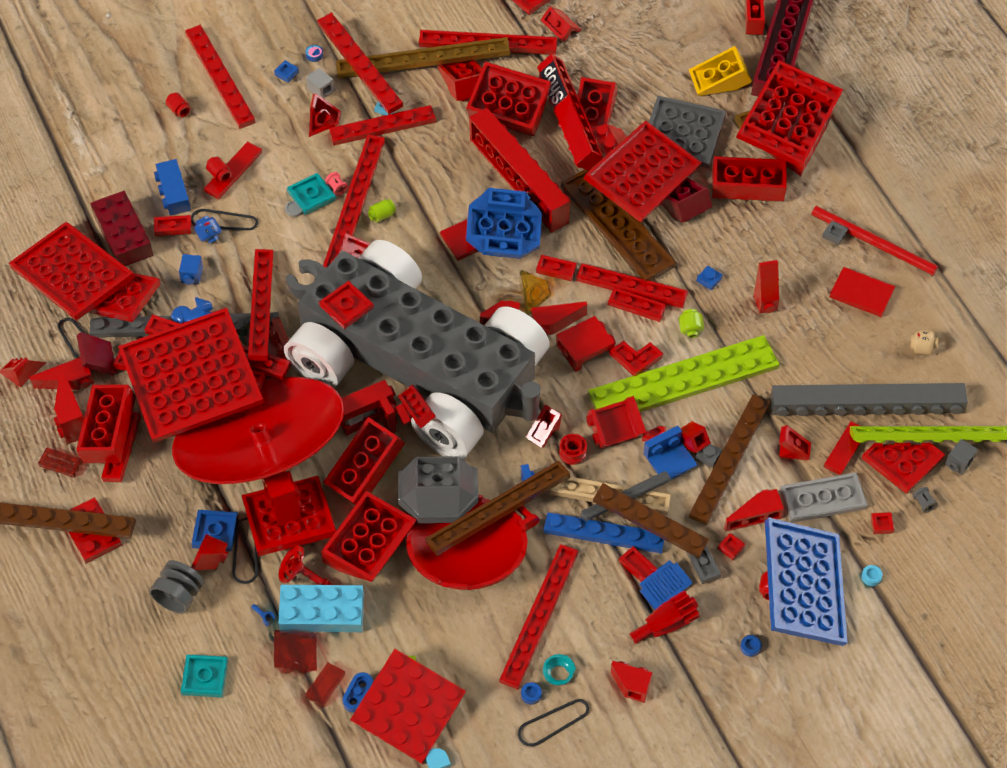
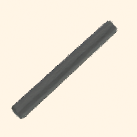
M663 471L621 491V493L634 499L668 483L670 476L666 471ZM594 504L582 510L581 516L584 521H588L609 510Z

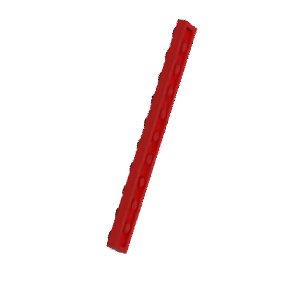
M367 134L323 267L327 268L337 257L344 235L347 233L354 236L385 143V137Z

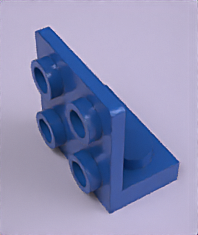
M679 426L661 433L644 443L643 454L657 474L666 471L670 476V480L697 466V463L681 442L682 430Z

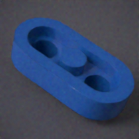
M360 672L356 674L343 696V706L347 711H356L373 684V679L368 673ZM362 683L366 684L365 687H360L359 685ZM351 701L357 702L355 705L350 704Z

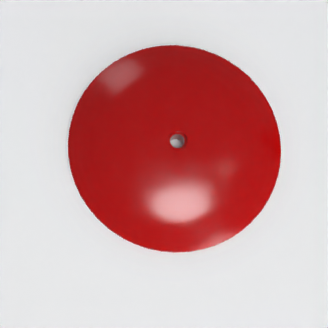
M285 377L284 380L277 378L266 379L260 390L264 400L263 404L176 435L172 445L173 460L179 470L188 477L212 484L245 483L279 474L307 460L333 438L344 417L342 398L333 387L319 380L304 377Z

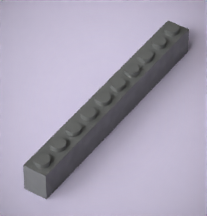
M965 383L772 385L770 394L772 415L960 414L965 413L968 404Z

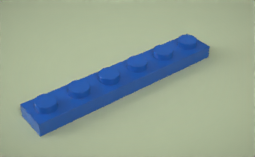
M547 512L544 526L545 534L625 548L634 546L637 550L662 554L664 539L641 528L595 520L584 521L583 518Z

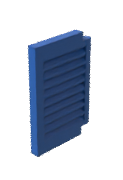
M669 560L640 582L639 585L642 587L640 590L641 594L653 609L656 610L661 604L685 590L693 582L677 562L673 564Z

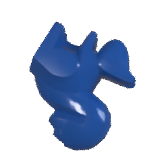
M195 297L197 307L190 309L187 306H179L172 311L171 318L175 322L182 324L213 313L209 312L213 309L212 303Z

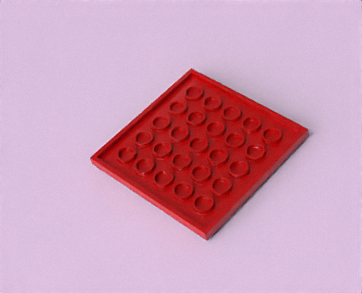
M227 308L118 346L153 443L264 403Z

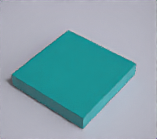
M318 173L287 187L288 194L305 215L336 201V195Z
M186 654L181 695L223 698L228 657Z

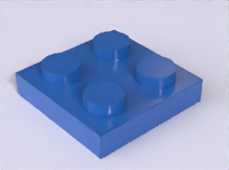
M198 510L191 543L192 548L199 549L205 535L208 534L227 543L225 551H232L238 513Z

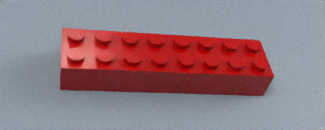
M485 108L470 116V141L513 190L524 191L528 194L530 200L541 211V222L553 233L569 224L570 198L568 195L563 194L558 184L553 182L549 178L548 173L539 167L538 162L530 157L526 148L522 147L518 143L517 138L508 132L507 127L498 121L495 113H491L488 108Z

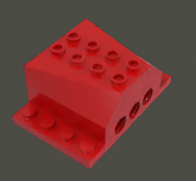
M778 60L738 131L736 138L764 150L775 159L785 160L786 167L801 177L827 129L834 108L844 89Z

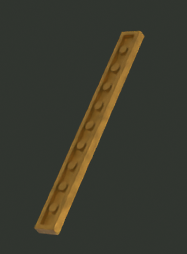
M505 37L367 56V58L380 73L510 55L508 38ZM345 59L336 60L338 78L358 76Z

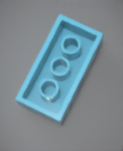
M363 585L280 586L278 624L281 632H363Z

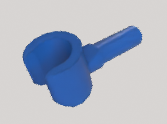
M252 605L251 608L263 618L265 626L270 624L266 620L267 617L275 621L274 613L270 611L264 612L257 605Z

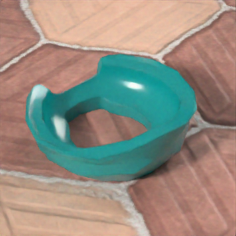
M554 654L545 661L543 675L552 685H565L573 677L576 667L572 659L567 655ZM556 666H561L566 669L569 676L566 680H557L552 677L551 670Z

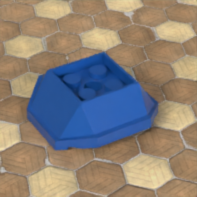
M488 188L468 207L466 241L483 255L522 259L540 247L542 213L524 191Z

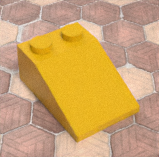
M736 46L689 69L698 96L737 90L752 82L744 59Z

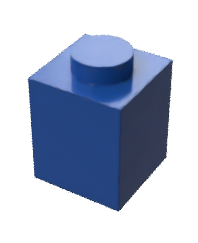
M183 254L179 268L181 283L189 285L199 284L203 270L201 256Z

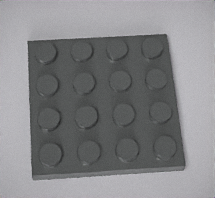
M657 96L649 123L702 162L701 167L709 168L726 111Z

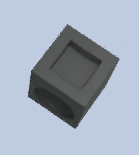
M961 439L948 455L945 465L952 471L963 475L974 461L978 449Z

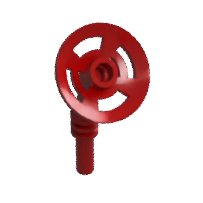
M300 545L291 548L284 556L278 573L280 582L288 583L297 574L301 573L317 585H334L328 579L321 578L304 566V549Z

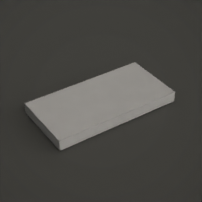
M857 472L780 486V492L790 523L865 510L868 507Z

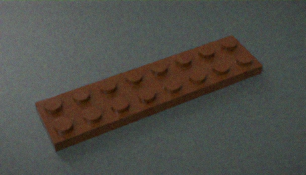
M583 170L561 182V188L640 278L645 281H652L676 267V262L637 219L584 180V176L588 172L587 170Z

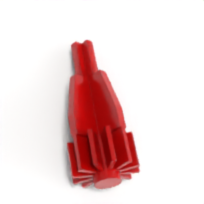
M686 591L680 592L653 611L645 619L646 624L629 633L631 639L636 644L652 634L654 637H658L678 630L700 617L699 612L696 610L699 607L693 596L687 595Z

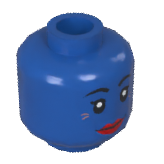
M207 215L196 221L194 230L201 242L208 241L210 244L219 239L218 235L221 233V228L214 217L209 218Z

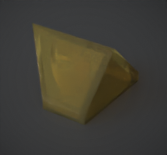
M524 270L520 271L519 287L525 313L529 315L531 314V308L539 307L551 297L548 281Z

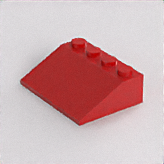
M485 61L466 107L468 115L472 116L488 108L491 113H495L498 121L508 129L534 137L542 118L551 81Z
M366 491L322 549V562L338 572L373 582L417 522V519Z

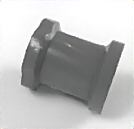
M928 487L918 489L912 496L921 505L923 513H928L938 506V502L933 500L929 494Z

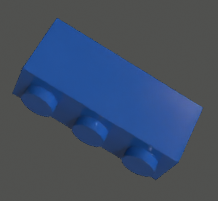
M177 159L155 164L157 171L154 172L156 182L161 184L158 185L160 196L164 195V199H162L164 210L168 209L170 216L191 211Z

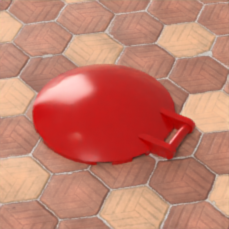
M478 495V503L469 512L490 500L483 498V495ZM521 506L516 510L525 519H522L513 511L438 556L427 545L425 538L451 523L416 522L407 534L408 556L413 566L421 575L440 586L458 590H474L489 587L509 577L520 566L527 551L528 539L526 531L536 526L540 518L536 514H532L526 507Z

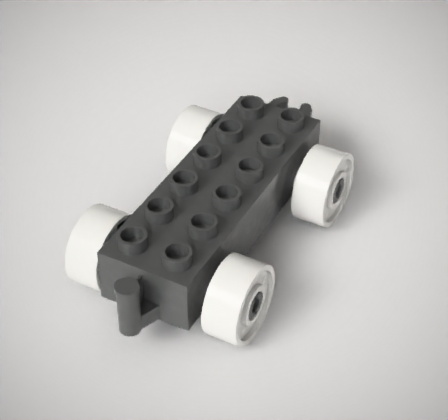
M384 240L373 241L359 258L342 250L327 268L317 261L310 259L300 260V273H309L315 277L311 284H300L296 277L291 274L286 276L289 292L299 299L298 308L301 327L284 346L285 356L291 362V366L304 378L319 380L335 388L353 367L354 358L407 387L414 385L421 395L427 397L425 401L436 417L422 429L412 418L413 429L419 438L442 456H460L462 459H465L482 437L483 429L494 433L506 415L521 417L527 421H533L538 418L540 386L533 380L535 379V366L549 349V339L542 327L524 312L512 307H500L485 325L480 324L418 291L416 288L422 281V274L418 265L400 247ZM347 281H350L374 304V308L346 329H343L319 306V301Z

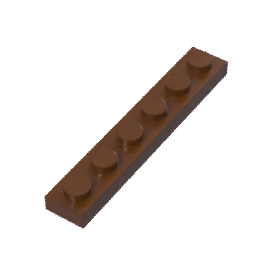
M602 483L593 498L594 503L697 558H700L709 541L708 538Z

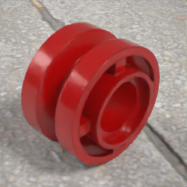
M572 433L565 435L561 439L559 455L563 462L569 465H577L585 460L587 442L581 435Z

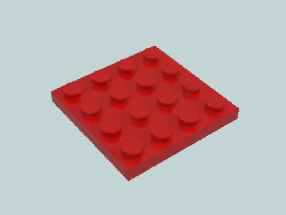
M318 475L292 482V484L297 485L300 493L297 498L299 497L303 509H300L301 518L282 525H278L266 500L264 489L241 495L258 557L293 548L296 545L301 546L331 538L334 535L336 529Z
M394 648L350 721L420 764H423L429 751L432 750L465 696L466 690Z

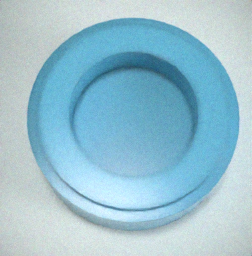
M868 565L863 569L861 578L866 585L876 586L881 582L883 574L879 567Z

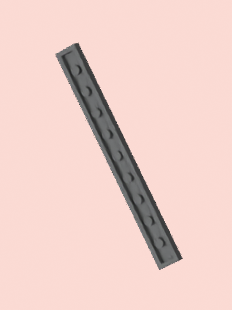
M270 312L269 332H279V312ZM251 313L230 314L237 333H250ZM151 316L136 317L133 322L115 318H91L89 334L98 338L148 336L149 334H146L144 329ZM159 316L174 321L171 316Z

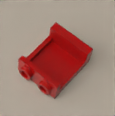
M596 316L556 334V346L575 372L582 369V362L607 350L610 353V350L616 344L614 337L607 333L604 323L599 321Z
M634 396L602 408L590 409L587 413L588 416H586L587 424L589 427H592L594 432L592 434L595 445L599 446V449L641 437L646 433Z

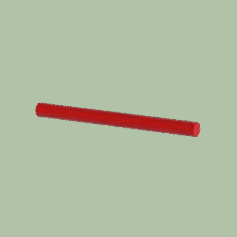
M815 206L811 213L812 216L828 224L834 221L848 228V234L932 276L935 275L938 269L937 265L825 209Z

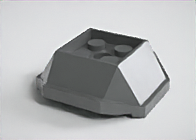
M460 456L415 457L405 468L398 470V504L411 514L413 518L417 519L418 523H452L463 517L478 503V468L470 466Z

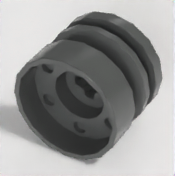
M169 560L160 572L161 578H157L149 589V594L164 608L175 613L184 614L193 602L192 596L198 594L204 581L188 565L175 560Z

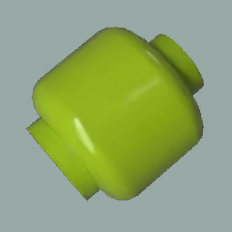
M696 309L684 310L679 316L680 332L683 335H687L688 338L698 337L699 333L704 330L702 314L697 312Z

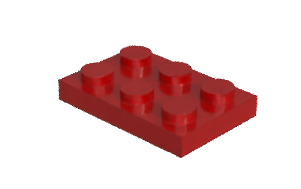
M95 497L70 509L73 511L105 514ZM68 532L86 564L122 546L119 537Z

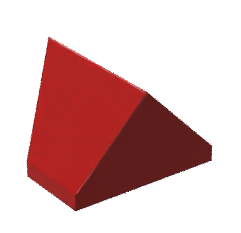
M316 93L313 94L310 105L309 137L339 125L342 112Z
M27 357L24 359L20 358L19 360L17 358L15 360L11 359L0 369V373L21 388L30 379L29 376L34 375L47 362L28 360Z

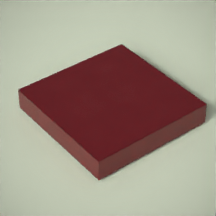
M82 332L76 335L83 367L112 376L117 373L113 365L115 360L110 341Z

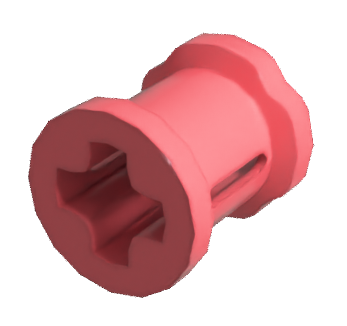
M332 172L326 177L325 182L333 188L336 196H340L347 191L348 184L341 180L338 172Z

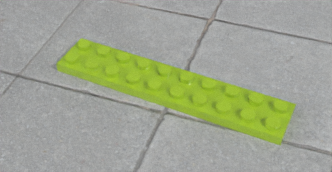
M762 335L640 373L637 376H631L589 389L588 395L595 409L621 402L628 397L634 396L639 412H643L779 369L780 364L767 339Z

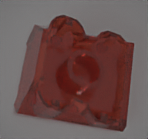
M274 630V667L278 668L283 674L290 673L293 669H299L303 673L317 671V633Z

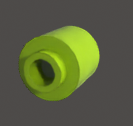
M384 199L369 206L368 215L372 221L378 223L393 216L396 208L391 199Z

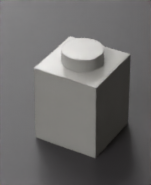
M320 68L311 72L306 77L307 89L313 94L316 93L325 98L334 91L333 79Z

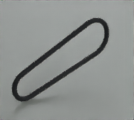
M198 209L191 215V222L194 226L196 225V223L194 222L193 217L196 213L201 211L246 217L255 220V225L251 228L220 226L221 229L253 230L258 225V220L254 216L210 209Z
M64 318L59 321L57 328L74 356L79 358L61 330L60 325L64 321H71L80 332L84 333V331L73 319Z
M244 517L238 521L236 527L232 574L237 582L247 584L254 581L258 576V553L254 543L255 575L253 578L247 581L238 579L235 570L239 526L242 521L248 520L247 517Z
M576 699L533 718L520 726L518 738L526 746L533 747L539 745L584 718L589 712V705L582 699ZM576 702H581L586 706V711L583 715L538 742L527 743L521 737L523 727Z

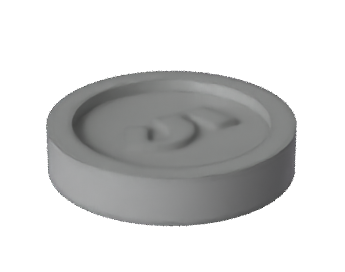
M290 201L285 206V212L288 216L297 217L303 213L295 201Z

